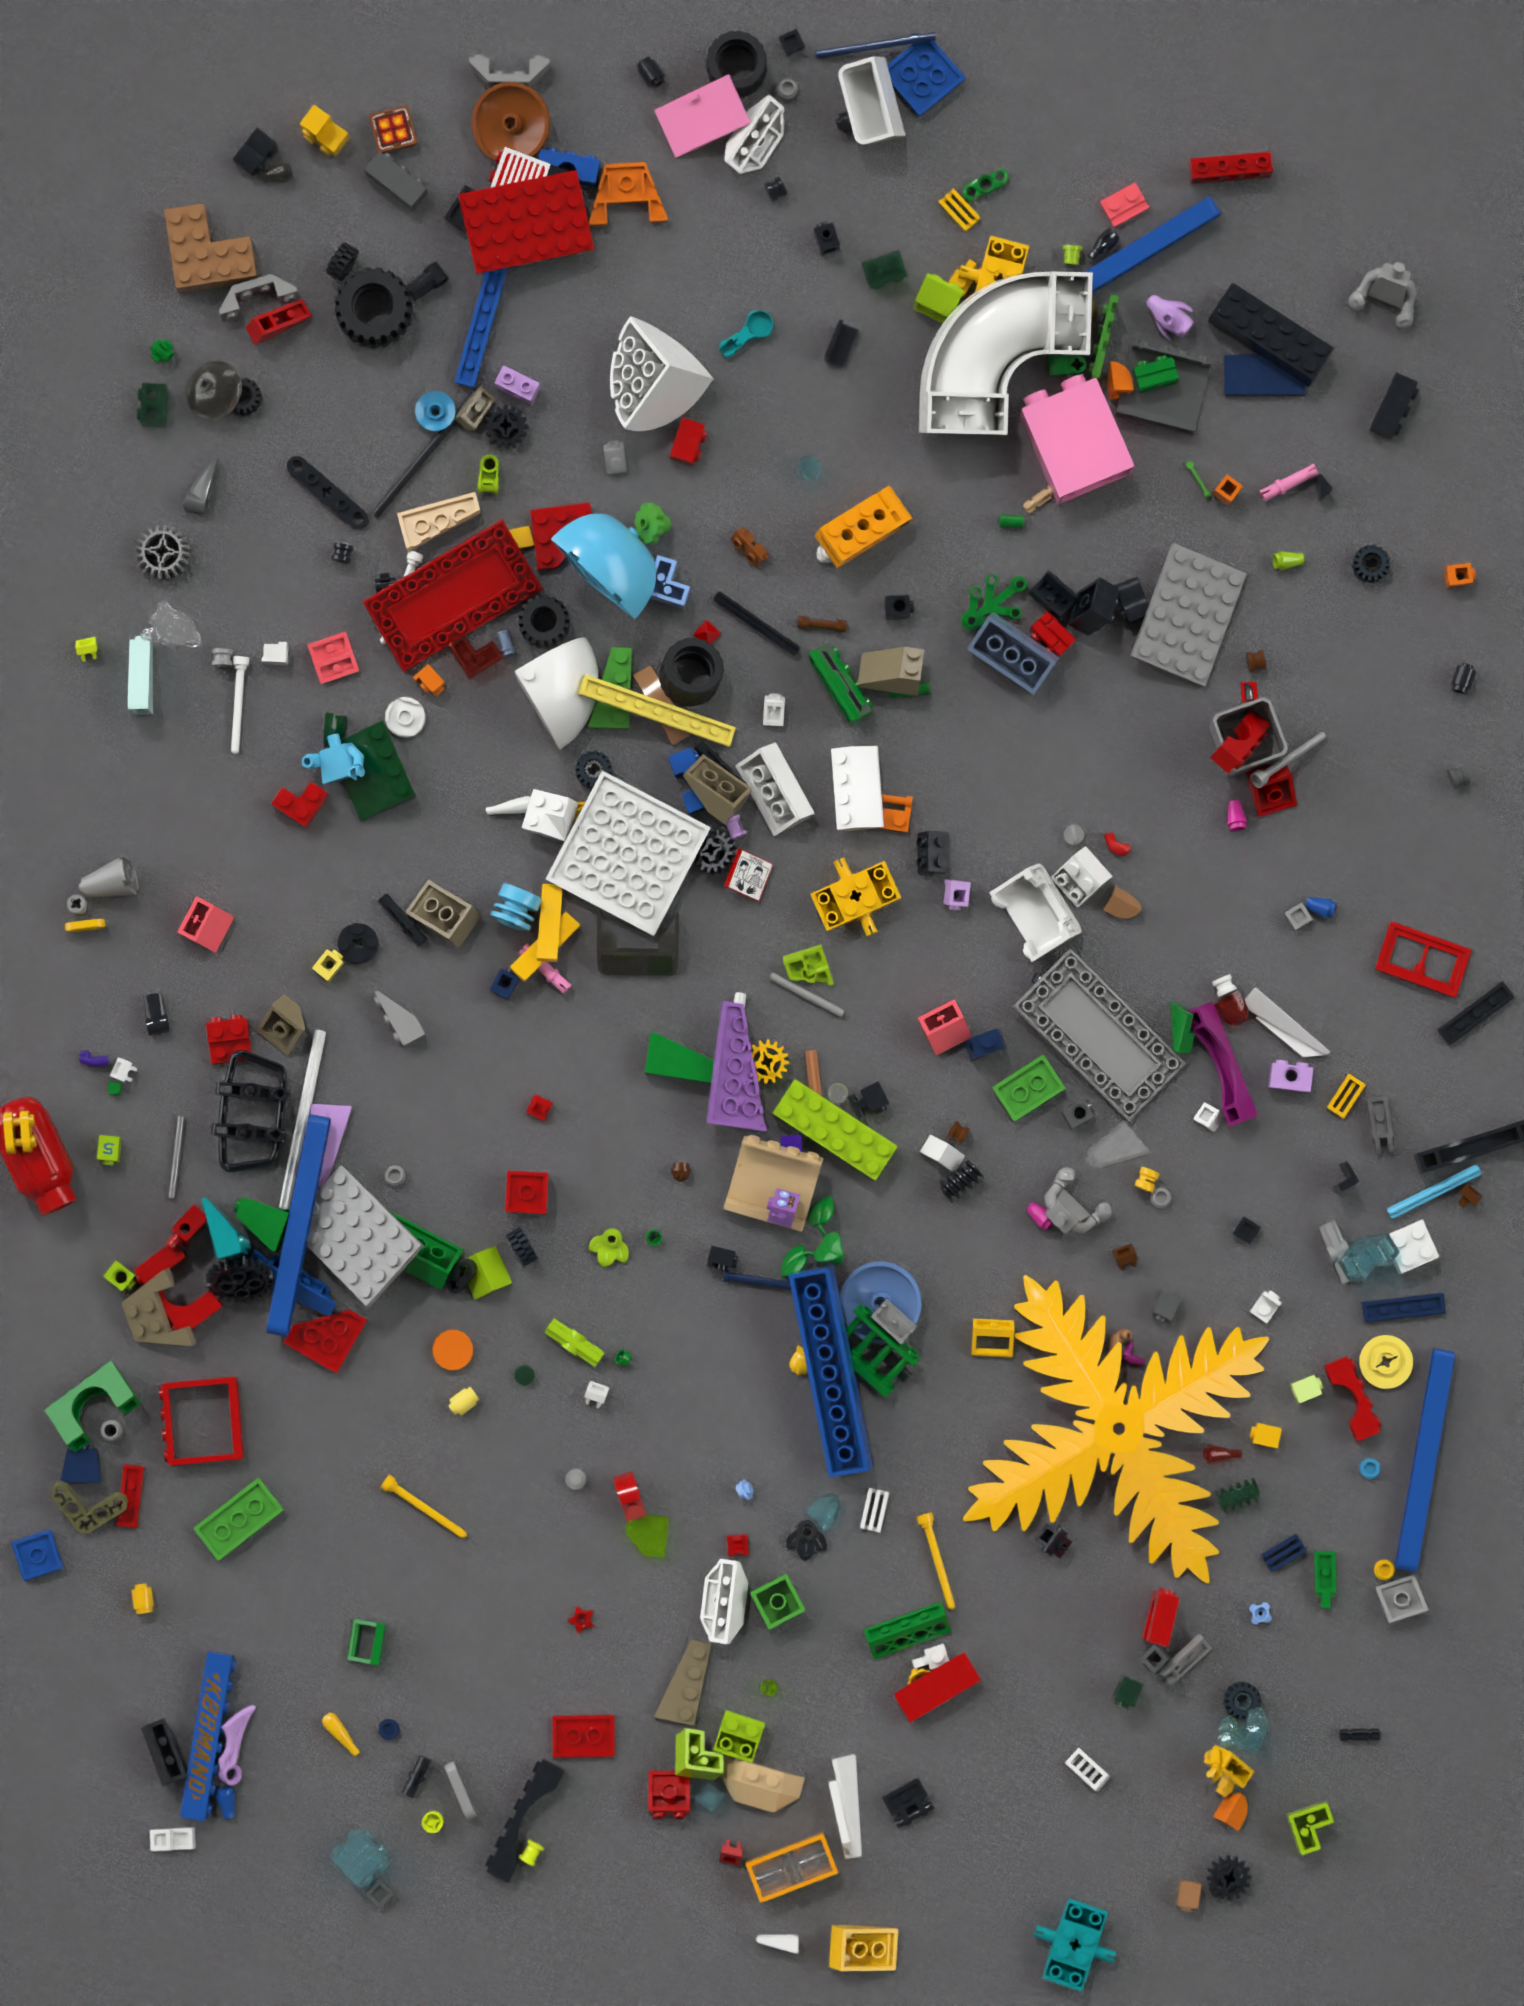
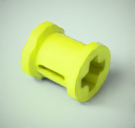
M528 1839L526 1849L518 1858L531 1866H535L536 1863L534 1861L540 1851L544 1850V1847Z

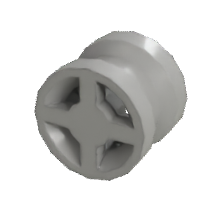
M227 648L212 649V654L214 655L212 666L232 667L230 656L233 650Z

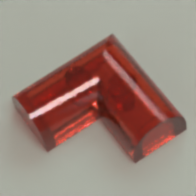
M464 634L448 644L469 680L504 658L494 641L475 651Z

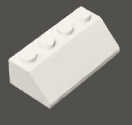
M776 742L758 749L735 765L742 779L746 781V785L752 788L751 795L774 836L792 828L814 814Z
M850 746L831 749L837 830L849 832L884 827L878 746Z

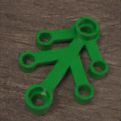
M988 574L985 577L986 589L983 606L978 610L977 602L978 598L982 595V589L978 586H972L969 589L968 611L964 612L961 616L962 627L969 631L976 630L986 621L982 617L992 612L1018 619L1022 614L1019 607L1013 606L1008 608L998 605L1015 592H1023L1027 588L1026 579L1022 576H1014L1010 580V586L993 598L994 587L998 583V577L995 574ZM991 576L995 578L993 584H990L988 581ZM1019 580H1021L1023 583L1021 588H1018L1016 586V583ZM975 588L979 590L977 596H974L972 593ZM1013 609L1018 610L1017 616L1012 615ZM970 617L974 618L973 624L968 623Z

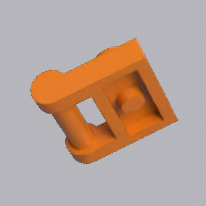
M882 794V802L905 805V811L883 808L884 827L875 829L908 833L913 796L900 797Z

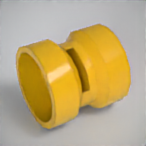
M1141 1167L1139 1171L1140 1177L1136 1180L1134 1186L1153 1193L1155 1181L1159 1179L1160 1173Z

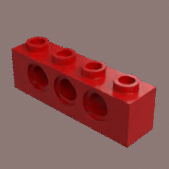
M1271 152L1191 158L1189 162L1190 184L1269 178L1273 172Z

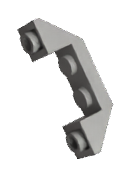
M474 55V58L469 57L470 67L489 87L504 82L522 83L531 87L550 69V59H546L545 56H535L534 58H529V74L523 71H516L514 74L494 71L493 74H490L489 58H486L484 55Z
M269 274L233 285L219 309V313L222 319H234L238 316L237 314L241 313L237 301L238 297L245 299L258 291L265 293L274 286L279 300H284V302L295 300V297L299 296L298 290L286 281Z

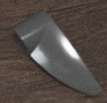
M212 459L194 480L185 498V511L205 515L211 496L218 459Z

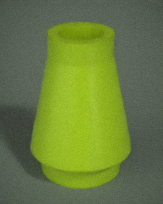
M1278 551V553L1273 554L1274 569H1279L1280 571L1304 564L1303 553Z

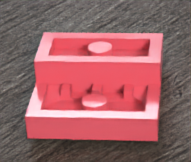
M346 631L307 644L321 684L359 671Z

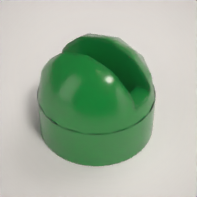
M650 1229L645 1235L646 1242L651 1246H657L662 1241V1234L657 1229ZM655 1233L658 1234V1235H656L653 1239H651V1240L648 1239V1238L651 1237L653 1234H655Z
M625 1349L619 1350L615 1356V1363L622 1367L629 1366L631 1364L629 1361L633 1360L631 1353Z

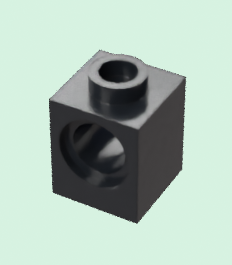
M910 595L885 596V619L910 618V613H914V601H910ZM898 602L903 603L905 609L901 612L894 609V605Z

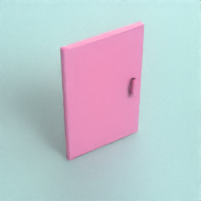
M726 75L654 110L675 158L751 123L730 75Z

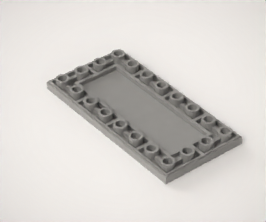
M1071 948L1012 1006L1128 1122L1186 1064Z

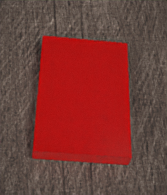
M553 1715V1758L615 1757V1715Z

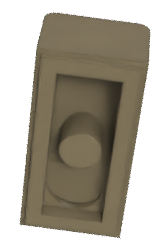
M480 386L454 419L467 431L475 430L496 399L485 388Z

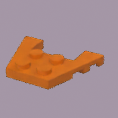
M645 162L605 164L589 226H607L606 205L647 202L649 203L650 223L668 222V217Z

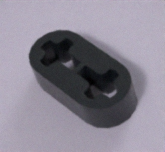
M467 1258L456 1265L446 1282L450 1292L457 1294L468 1286L477 1272V1266L473 1260ZM465 1266H467V1267H468V1269H467L468 1272L464 1274L463 1272H464V1270L466 1269ZM459 1278L460 1281L458 1282V1287H457V1286L455 1285V1284H456V1281H455V1280H457V1279Z

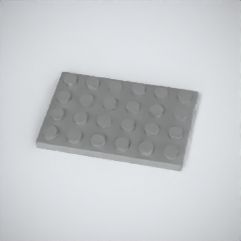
M1172 543L1130 657L1205 687L1246 573Z
M340 1165L317 1191L307 1247L367 1307H370L424 1245L345 1166Z

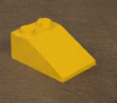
M832 1925L829 1967L839 1971L896 1970L898 1928Z

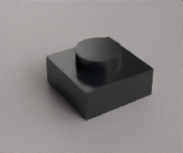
M797 28L779 36V41L786 56L805 49Z
M1243 1216L1232 1234L1250 1245L1261 1227Z

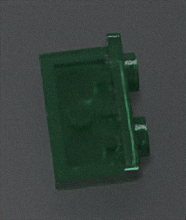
M899 249L861 262L867 285L874 290L885 287V284L889 282L899 283L904 280V277L908 276Z

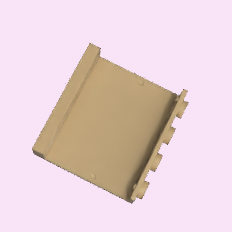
M744 1135L723 1209L769 1222L767 1220L770 1210L766 1208L769 1198H774L777 1188L800 1194L790 1229L802 1232L823 1158L814 1152L804 1153L793 1146H788L787 1148L780 1146V1143L770 1140L766 1142L760 1140L755 1135Z

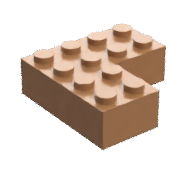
M204 203L164 210L175 284L179 294L237 285L258 278L253 242L250 236L212 242L207 209Z

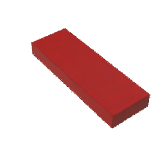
M123 1465L120 1492L127 1496L128 1504L126 1510L117 1515L116 1526L137 1528L145 1466Z

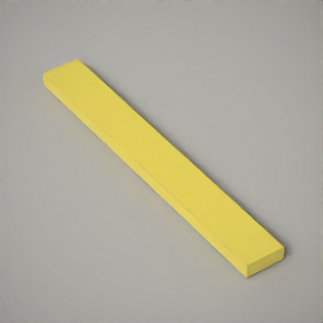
M586 674L583 676L578 692L581 696L726 747H730L736 727Z

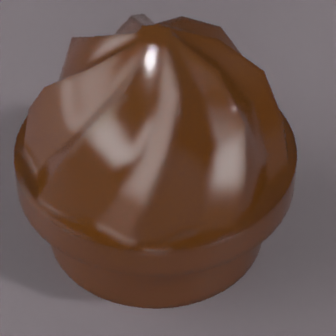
M673 1163L671 1172L674 1179L679 1182L687 1180L691 1169H689L690 1164Z

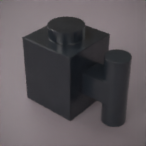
M879 1081L860 1090L863 1099L858 1101L855 1094L847 1097L858 1119L866 1116L862 1108L867 1106L870 1113L876 1112V1114L887 1110L886 1105L890 1103Z

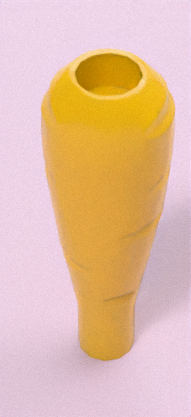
M330 1712L322 1718V1723L326 1730L355 1757L360 1751L353 1743L338 1716Z

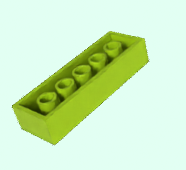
M794 1079L773 1111L774 1115L875 1181L898 1148L896 1144L797 1079Z

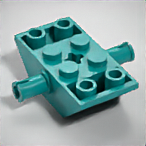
M1068 1898L1057 1929L1052 1930L1037 1924L1035 1928L1037 1931H1034L1033 1937L1051 1942L1043 1979L1082 1992L1093 1959L1097 1958L1113 1964L1114 1958L1106 1955L1115 1957L1116 1951L1101 1947L1098 1943L1108 1911ZM1075 1939H1078L1079 1947L1072 1949V1946L1069 1944L1070 1941L1074 1942Z

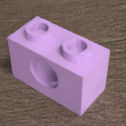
M504 365L494 382L496 389L531 406L540 390L539 382Z
M1276 1060V1063L1270 1065L1268 1089L1310 1093L1313 1068L1308 1067V1063L1296 1062L1295 1066L1288 1065V1061ZM1287 1071H1293L1296 1074L1295 1081L1290 1082L1286 1079Z

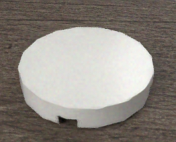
M398 698L389 704L385 712V721L388 729L398 737L409 738L415 736L425 725L426 715L424 709L413 698Z

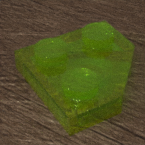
M647 1514V1516L627 1522L626 1534L644 1556L665 1558L669 1517Z

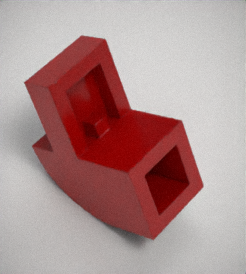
M633 1471L613 1477L627 1522L647 1516Z

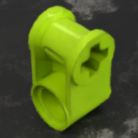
M486 455L481 459L478 494L492 492L498 495L500 466L494 455ZM489 460L496 463L492 470L484 467L485 463Z

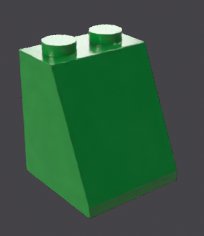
M245 1197L237 1200L234 1211L237 1212L235 1216L271 1251L279 1253L285 1238L289 1213Z

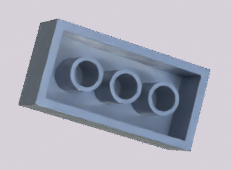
M994 612L988 616L967 648L1033 695L1039 690L1060 659Z

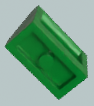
M354 1618L347 1660L380 1665L387 1623ZM361 1624L376 1627L371 1659L356 1657Z

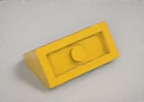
M973 1318L971 1356L1012 1358L1014 1320ZM977 1336L1009 1337L1008 1349L976 1348Z

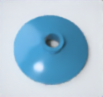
M427 392L416 403V419L427 430H444L455 418L454 402L443 392ZM435 409L440 411L437 416L432 415V411Z

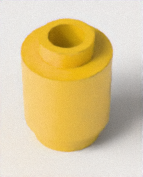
M147 1583L135 1585V1589H132L131 1593L136 1614L153 1612L154 1599L152 1587H147Z

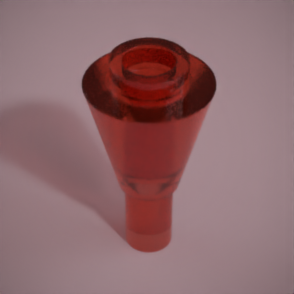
M1207 1444V1447L1203 1449V1458L1207 1460L1208 1464L1229 1458H1242V1450H1229Z

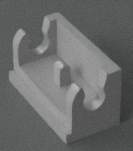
M888 1299L871 1315L900 1344L917 1327Z

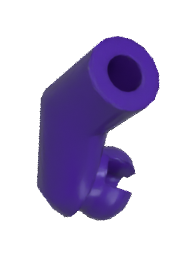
M90 1051L79 1052L81 1064L91 1067L108 1066L109 1064L108 1056L90 1057Z

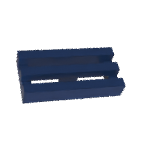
M1297 1533L1262 1553L1261 1556L1270 1571L1274 1572L1307 1552ZM1295 1539L1296 1543L1270 1559L1267 1558L1268 1555ZM1297 1547L1301 1549L1296 1553L1292 1554L1291 1556H1289L1288 1558L1284 1559L1283 1561L1279 1562L1278 1564L1272 1566V1562L1276 1561L1277 1559L1281 1558L1282 1556L1286 1555L1287 1553L1291 1552Z

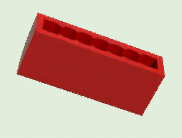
M962 1652L893 1695L911 1723L981 1681L965 1652Z

